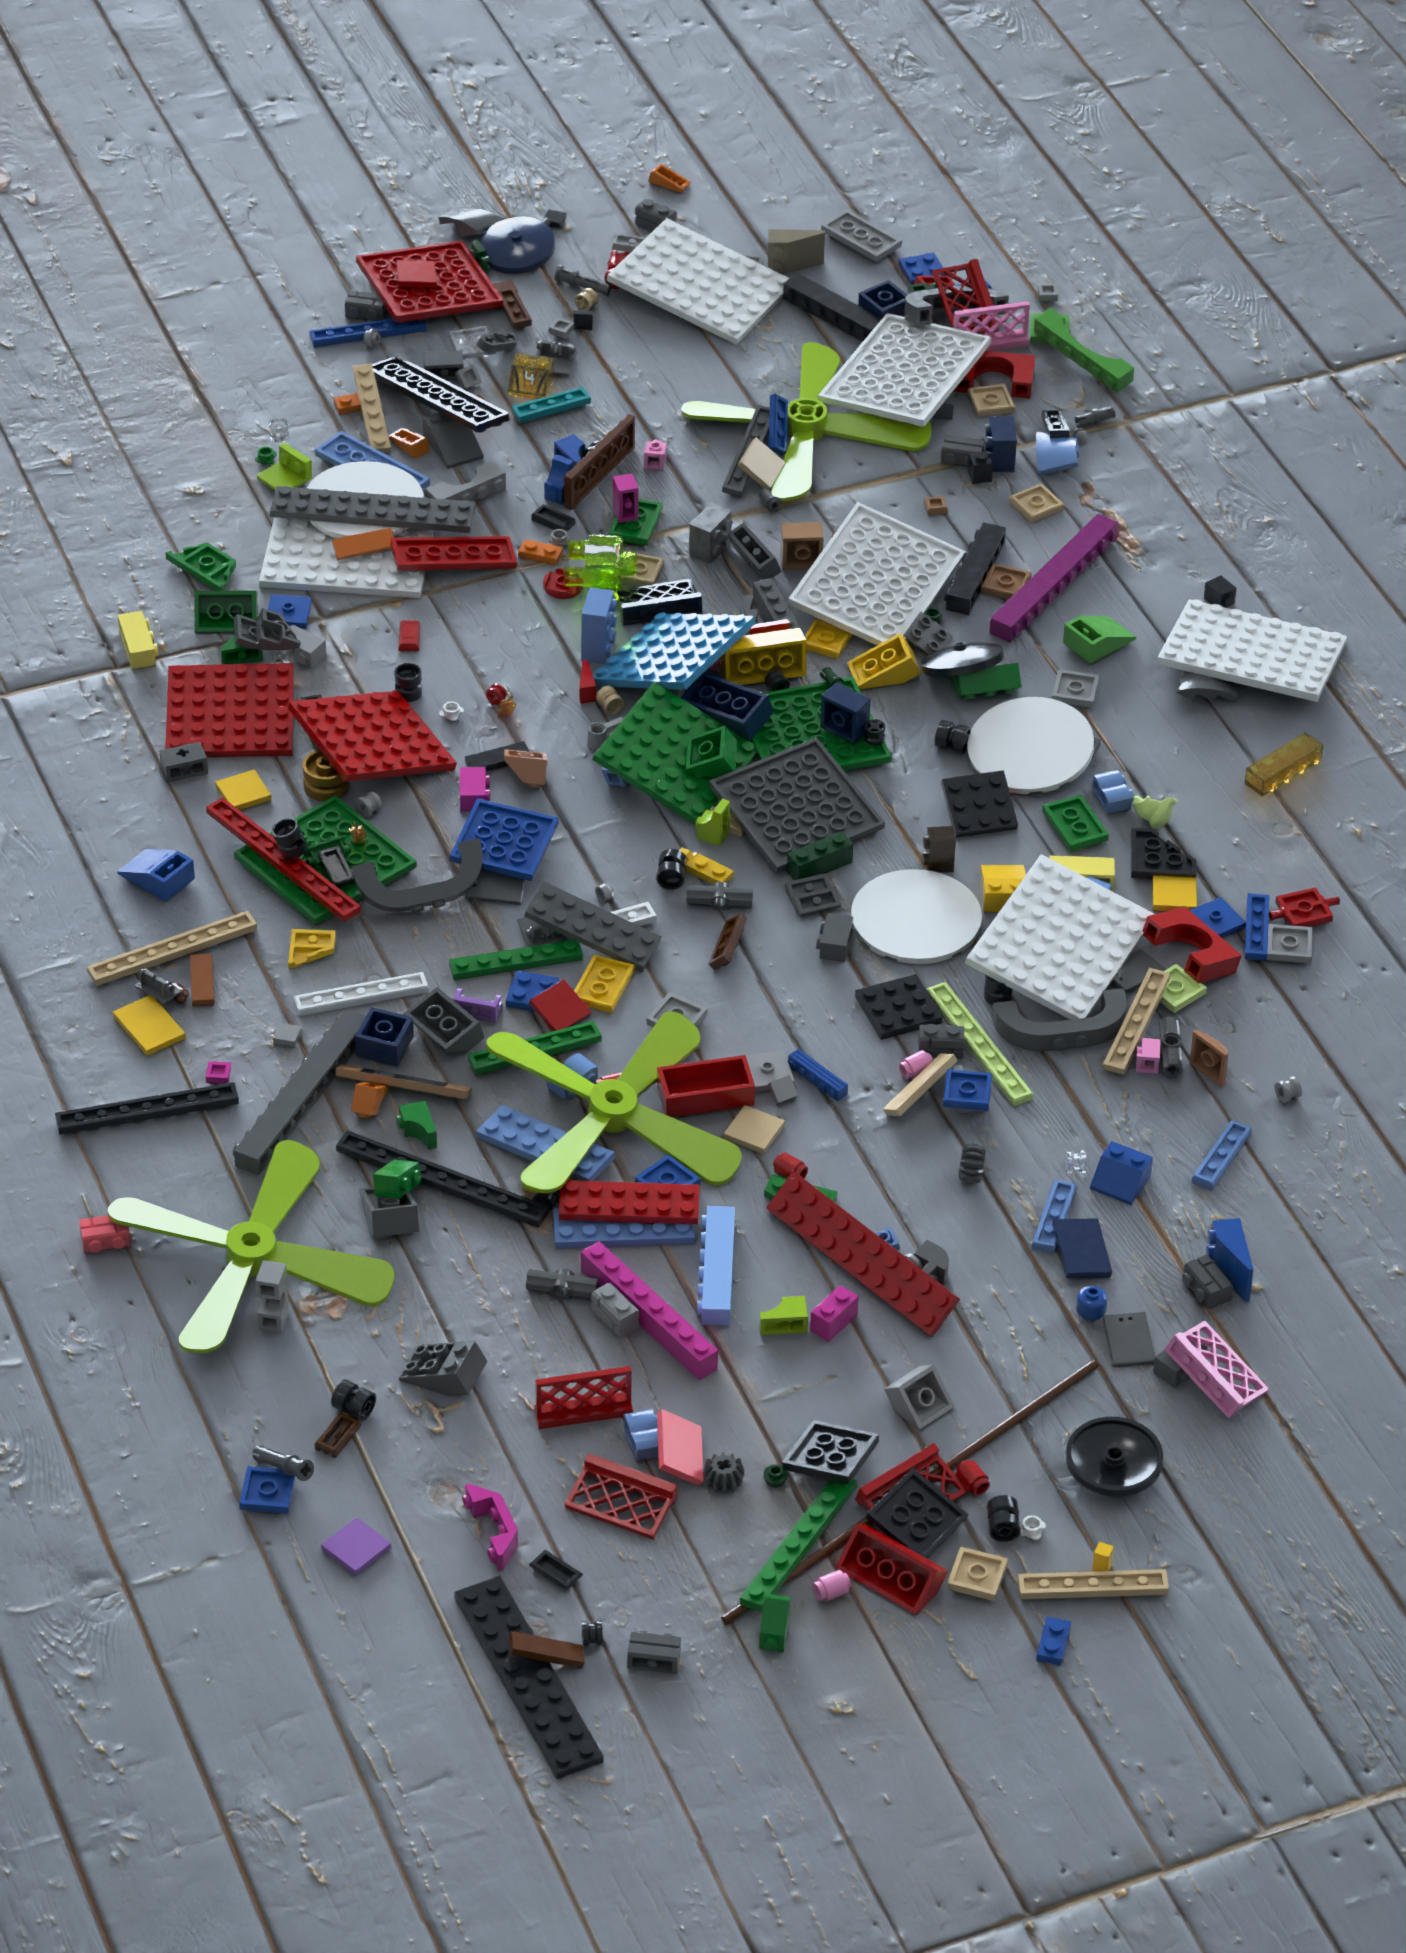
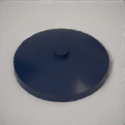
M528 217L502 220L491 226L480 240L481 245L485 249V255L490 258L489 267L498 272L508 274L525 273L541 267L552 257L555 250L554 234L550 227L542 221Z

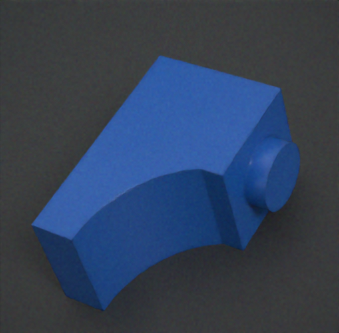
M574 434L554 442V456L557 454L573 460L574 467L578 461L584 458L585 444Z
M557 454L552 458L551 471L544 483V499L560 505L565 502L564 476L574 468L573 460Z

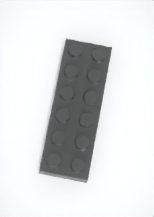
M546 882L542 883L524 917L611 958L634 964L635 969L641 972L644 971L662 937Z

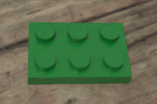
M638 499V520L619 523L617 517H615L609 531V539L618 538L617 541L648 546L663 510V503Z
M1082 795L1042 806L1043 814L1069 851L1109 840L1108 832Z

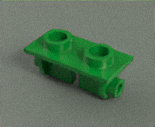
M335 835L324 842L310 843L308 849L303 854V858L307 859L308 865L316 866L322 864L318 857V851L339 846L343 856H346L350 852L348 845H344L346 835L339 837Z

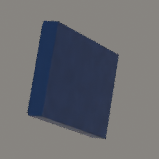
M1098 1218L1054 1219L1052 1226L1066 1278L1111 1277L1112 1268Z

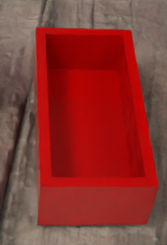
M746 1055L657 1067V1089L664 1113L667 1116L677 1117L740 1108L744 1105H755V1084Z

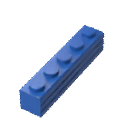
M800 1049L789 1054L788 1063L790 1068L819 1087L820 1090L827 1093L831 1098L839 1101L848 1095L847 1083Z

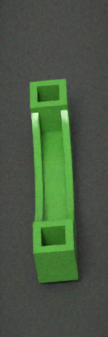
M1049 308L1035 318L1034 333L1073 360L1080 367L1091 373L1092 376L1098 378L1107 387L1118 393L1133 382L1135 367L1122 358L1113 359L1105 357L1081 345L1065 328V317L1054 309Z

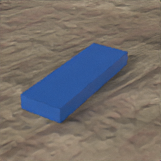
M777 394L770 395L768 448L782 456L787 451L788 400Z

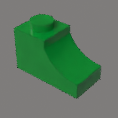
M426 1101L400 1105L399 1115L396 1116V1123L398 1129L403 1130L404 1136L421 1140L428 1150L437 1148V1132Z

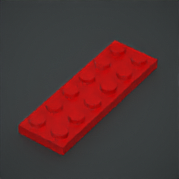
M510 536L391 538L390 542L397 571L516 569L517 566Z
M567 1180L560 1191L559 1220L698 1225L700 1185Z

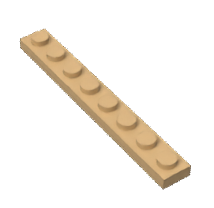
M247 910L87 966V973L94 984L99 986L139 972L141 969L150 968L256 931L257 923Z

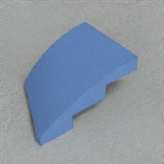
M1037 432L1036 452L1040 475L1078 466L1080 452L1077 438H1049L1048 433Z

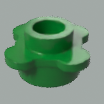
M261 447L258 449V456L255 458V462L265 465L273 464L277 453L270 447Z

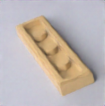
M940 1053L883 1108L884 1113L888 1116H901L947 1072V1069H950L958 1061L955 1055Z

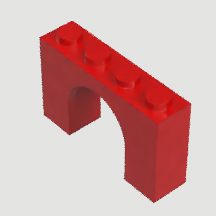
M985 351L953 392L967 393L969 388L974 387V381L979 375L986 372H999L1007 375L1012 380L1011 397L1031 399L1036 355Z
M1186 907L1147 916L1142 930L1144 932L1143 936L1155 946L1180 941L1199 948L1200 951L1190 953L1184 969L1197 983L1236 973L1242 957L1238 951Z

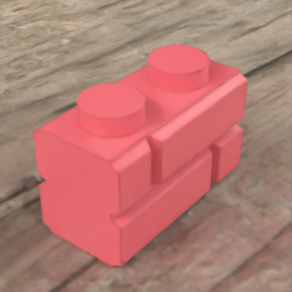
M108 1215L79 1220L84 1253H97L101 1250L113 1248L121 1249L131 1245L129 1227L113 1222L109 1219Z

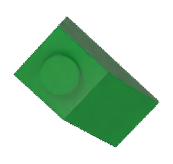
M235 634L220 648L221 664H242L263 660L262 650L236 645Z
M766 1593L760 1627L759 1648L784 1652L789 1632L791 1597Z

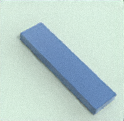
M1231 1120L1192 1176V1182L1213 1190L1251 1135L1252 1128Z
M1054 1180L1032 1242V1249L1055 1253L1057 1242L1052 1223L1054 1219H1067L1077 1190V1184Z

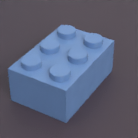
M589 587L582 611L581 661L587 659L591 663L605 664L607 657L612 655L613 645L611 643L615 644L616 631H613V628H615L617 616L613 615L617 607V599H614L613 590Z

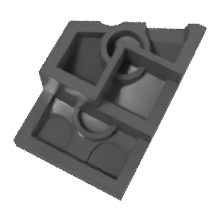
M465 208L453 209L438 217L440 225L457 222L460 237L482 233L494 224L505 220V218L491 212Z
M262 608L256 620L238 614L234 619L236 645L259 650H289L299 648L301 645L300 640H295L292 636L293 630L280 613Z
M1183 671L1179 681L1180 686L1176 691L1177 694L1191 700L1197 694L1212 701L1218 695L1233 702L1239 697L1234 682Z

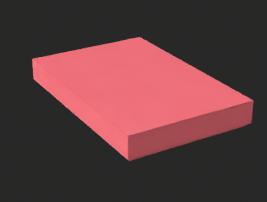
M661 1409L657 1413L659 1469L700 1486L704 1482L701 1426Z

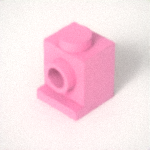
M660 440L647 441L644 450L645 469H664L667 443H662ZM650 457L660 458L659 462L649 461Z
M1142 1038V1046L1137 1047L1135 1072L1158 1074L1160 1039Z

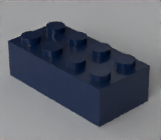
M705 672L693 682L681 697L747 740H751L774 713L767 694Z

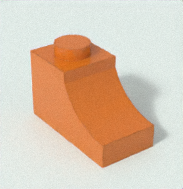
M371 1082L356 1084L351 1111L358 1112L357 1116L363 1118H371V1115L378 1114L382 1100L388 1093L389 1086Z

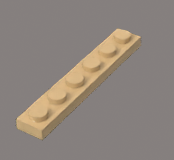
M372 364L354 365L353 375L369 446L384 454L391 453Z
M1149 968L1103 1063V1070L1125 1075L1170 981V973Z
M1166 1569L1018 1574L1020 1600L1168 1595L1169 1592Z

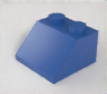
M1111 1141L1101 1155L1090 1184V1189L1132 1205L1151 1177L1153 1157Z

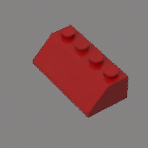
M856 1524L835 1567L915 1615H918L936 1596L948 1573V1570L866 1524Z

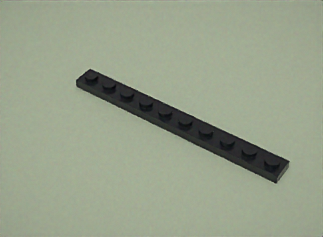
M348 1130L336 1144L337 1152L383 1168L393 1160L419 1162V1170L422 1175L420 1183L538 1228L549 1214V1206Z

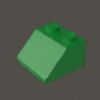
M726 726L688 738L687 772L717 778L736 769L737 740Z

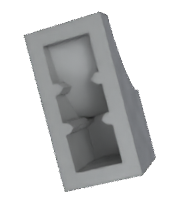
M292 625V636L295 640H300L301 642L300 647L294 649L295 662L312 669L326 657V640Z

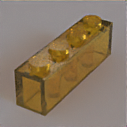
M1306 732L1247 767L1244 784L1262 797L1273 792L1279 786L1288 783L1292 778L1317 765L1323 757V744Z

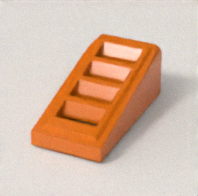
M661 163L651 171L648 179L652 184L679 193L683 192L691 183Z
M405 428L388 436L391 442L415 459L428 453L430 450L427 438Z

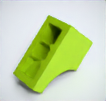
M722 799L715 810H706L701 817H698L695 823L697 839L721 846L729 834L730 801Z
M805 1296L782 1297L781 1303L777 1307L769 1311L760 1312V1335L807 1333L808 1313Z

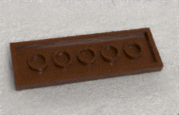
M628 414L623 420H620L616 427L610 430L591 451H588L581 461L576 463L572 470L565 474V508L572 510L635 448V416Z

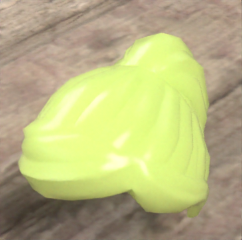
M1136 795L1132 803L1139 817L1148 821L1150 826L1157 830L1168 823L1172 816L1173 805L1177 804L1178 800L1169 797L1158 801L1151 799L1150 796L1142 799Z

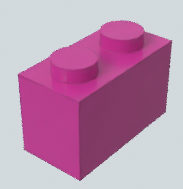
M633 474L613 477V510L619 523L638 520L639 488Z
M460 767V811H471L477 798L490 801V790H486V788H490V776H486L485 767Z
M839 1285L811 1311L810 1331L829 1342L858 1315L859 1296Z

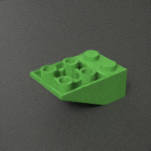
M1079 616L1064 625L1063 643L1090 664L1136 640L1135 635L1109 616Z

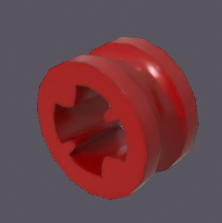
M499 684L491 685L486 691V698L495 705L500 704L507 696L506 690Z

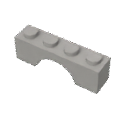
M490 461L476 467V477L471 482L462 485L441 482L426 488V497L475 502L506 489V472L495 462Z

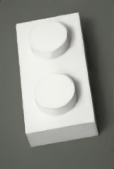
M649 902L611 912L638 926L657 922V915Z

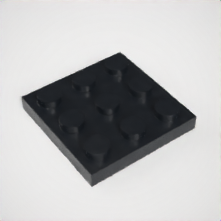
M1004 770L942 779L941 785L950 820L954 828L955 838L1015 830L1018 828Z
M917 974L855 990L857 1001L881 1040L919 1030V1025L942 1024L943 1017Z
M813 1420L782 1461L783 1470L849 1484L879 1443V1434Z
M912 1468L867 1513L866 1518L888 1537L928 1559L959 1528L969 1514Z

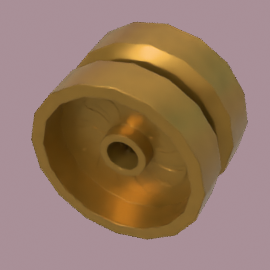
M320 749L309 753L303 760V786L309 797L318 801H326L334 796L340 799L347 794L350 789V781L345 782Z

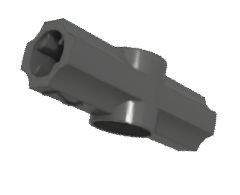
M716 882L712 886L688 885L687 904L710 905L713 909L719 911L725 910L728 906L752 907L753 888L730 887L725 882Z
M1165 1017L1159 1021L1163 1073L1168 1077H1176L1182 1074L1183 1071L1182 1038L1179 1031V1021L1174 1019V1017Z
M566 1268L557 1269L555 1273L529 1269L527 1273L526 1289L550 1292L553 1297L560 1300L568 1299L570 1295L591 1298V1293L599 1287V1279L575 1276L571 1270Z

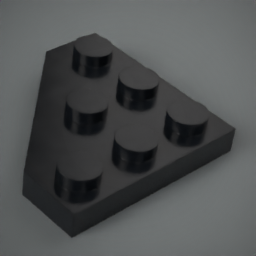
M1131 828V878L1153 879V875L1196 878V859L1192 856H1185L1180 852L1181 849L1169 840L1164 841L1154 829Z

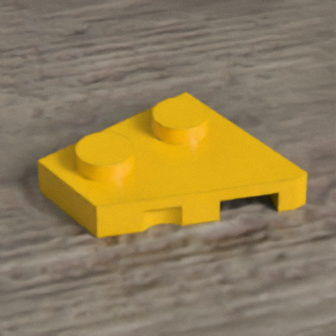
M292 929L288 967L294 968L334 954L336 931Z

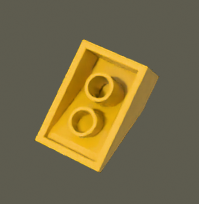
M902 633L847 662L859 689L902 684L921 674L912 649Z
M1024 865L980 866L983 912H1000L1026 876Z

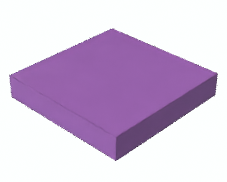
M358 1517L321 1544L322 1551L355 1576L391 1549L389 1541Z

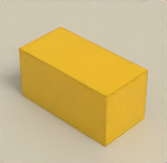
M1102 1542L1098 1543L1094 1552L1092 1572L1110 1571L1114 1546Z

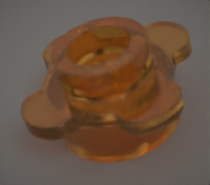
M512 695L508 700L504 698L500 702L498 717L502 715L509 717L514 711L517 704L512 701L514 698Z
M353 821L352 824L354 826L349 829V832L356 844L362 841L364 845L367 844L364 839L367 836L362 825L357 827Z

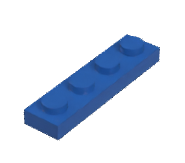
M1250 893L1247 895L1245 959L1267 960L1269 895Z

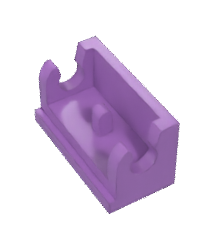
M457 989L453 1000L476 1020L497 1022L502 1009V1002H500L502 996L497 995L494 1002L479 998L464 997V995H461L463 989Z

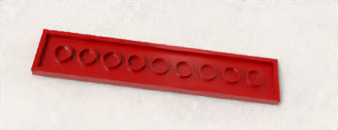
M792 1171L766 1207L932 1337L960 1301V1298L794 1171Z

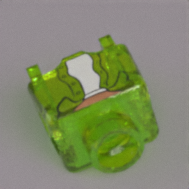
M590 535L589 540H568L569 558L586 559L585 567H564L566 586H587L588 591L589 587L617 591L622 587L623 576H636V551H624L623 539L620 536Z

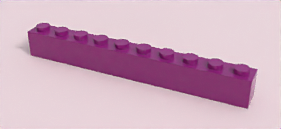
M1097 513L990 618L989 634L1009 643L1015 637L1020 636L1021 632L1027 626H1030L1032 621L1038 615H1041L1043 610L1048 605H1051L1054 599L1059 594H1062L1069 584L1075 581L1077 576L1084 573L1086 568L1091 563H1094L1097 557L1102 552L1104 553L1112 542L1117 540L1119 535L1117 531L1118 522Z

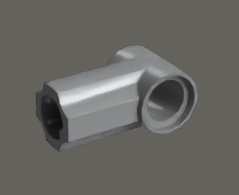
M619 717L604 724L599 722L591 723L588 726L587 746L592 750H598L621 723L623 718Z

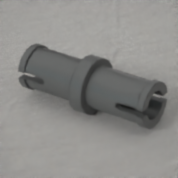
M1113 406L1099 410L1093 409L1089 413L1075 416V423H1079L1077 425L1078 428L1090 424L1097 425L1100 421L1115 418V410L1111 411L1114 409Z

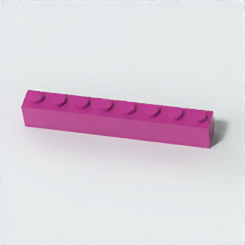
M600 1241L581 1251V1271L589 1278L599 1279V1288L607 1283H611L639 1310V1325L698 1380L718 1369V1349Z

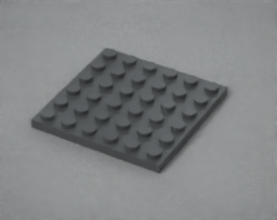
M817 737L709 781L710 789L720 801L722 799L730 801L731 816L776 873L787 869V853L840 831L853 842L885 827L884 820Z

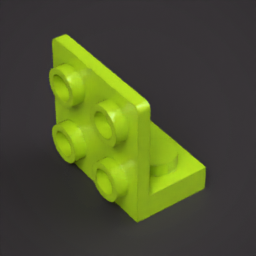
M284 442L279 445V462L257 474V479L273 490H276L277 486L297 488L312 479V460Z

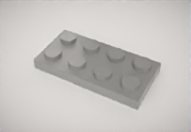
M849 210L843 211L821 225V230H825V234L875 262L902 247V240Z

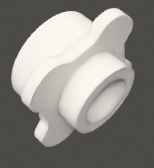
M450 701L443 705V711H440L439 715L442 718L446 717L448 720L457 721L459 715L464 713V709L457 702Z
M1027 1516L1023 1519L1020 1536L1039 1540L1041 1539L1042 1530L1046 1529V1524L1037 1516Z

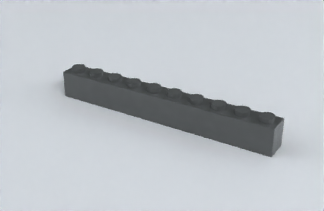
M345 1008L342 1014L336 1017L334 1024L325 1031L320 1042L314 1045L309 1056L303 1059L298 1070L291 1074L287 1084L280 1088L276 1098L269 1102L265 1112L258 1116L254 1126L247 1130L243 1140L235 1145L233 1149L235 1167L256 1175L261 1174L271 1161L276 1145L288 1139L337 1076L335 1075L336 1067L346 1064L355 1053V1035L366 1015Z

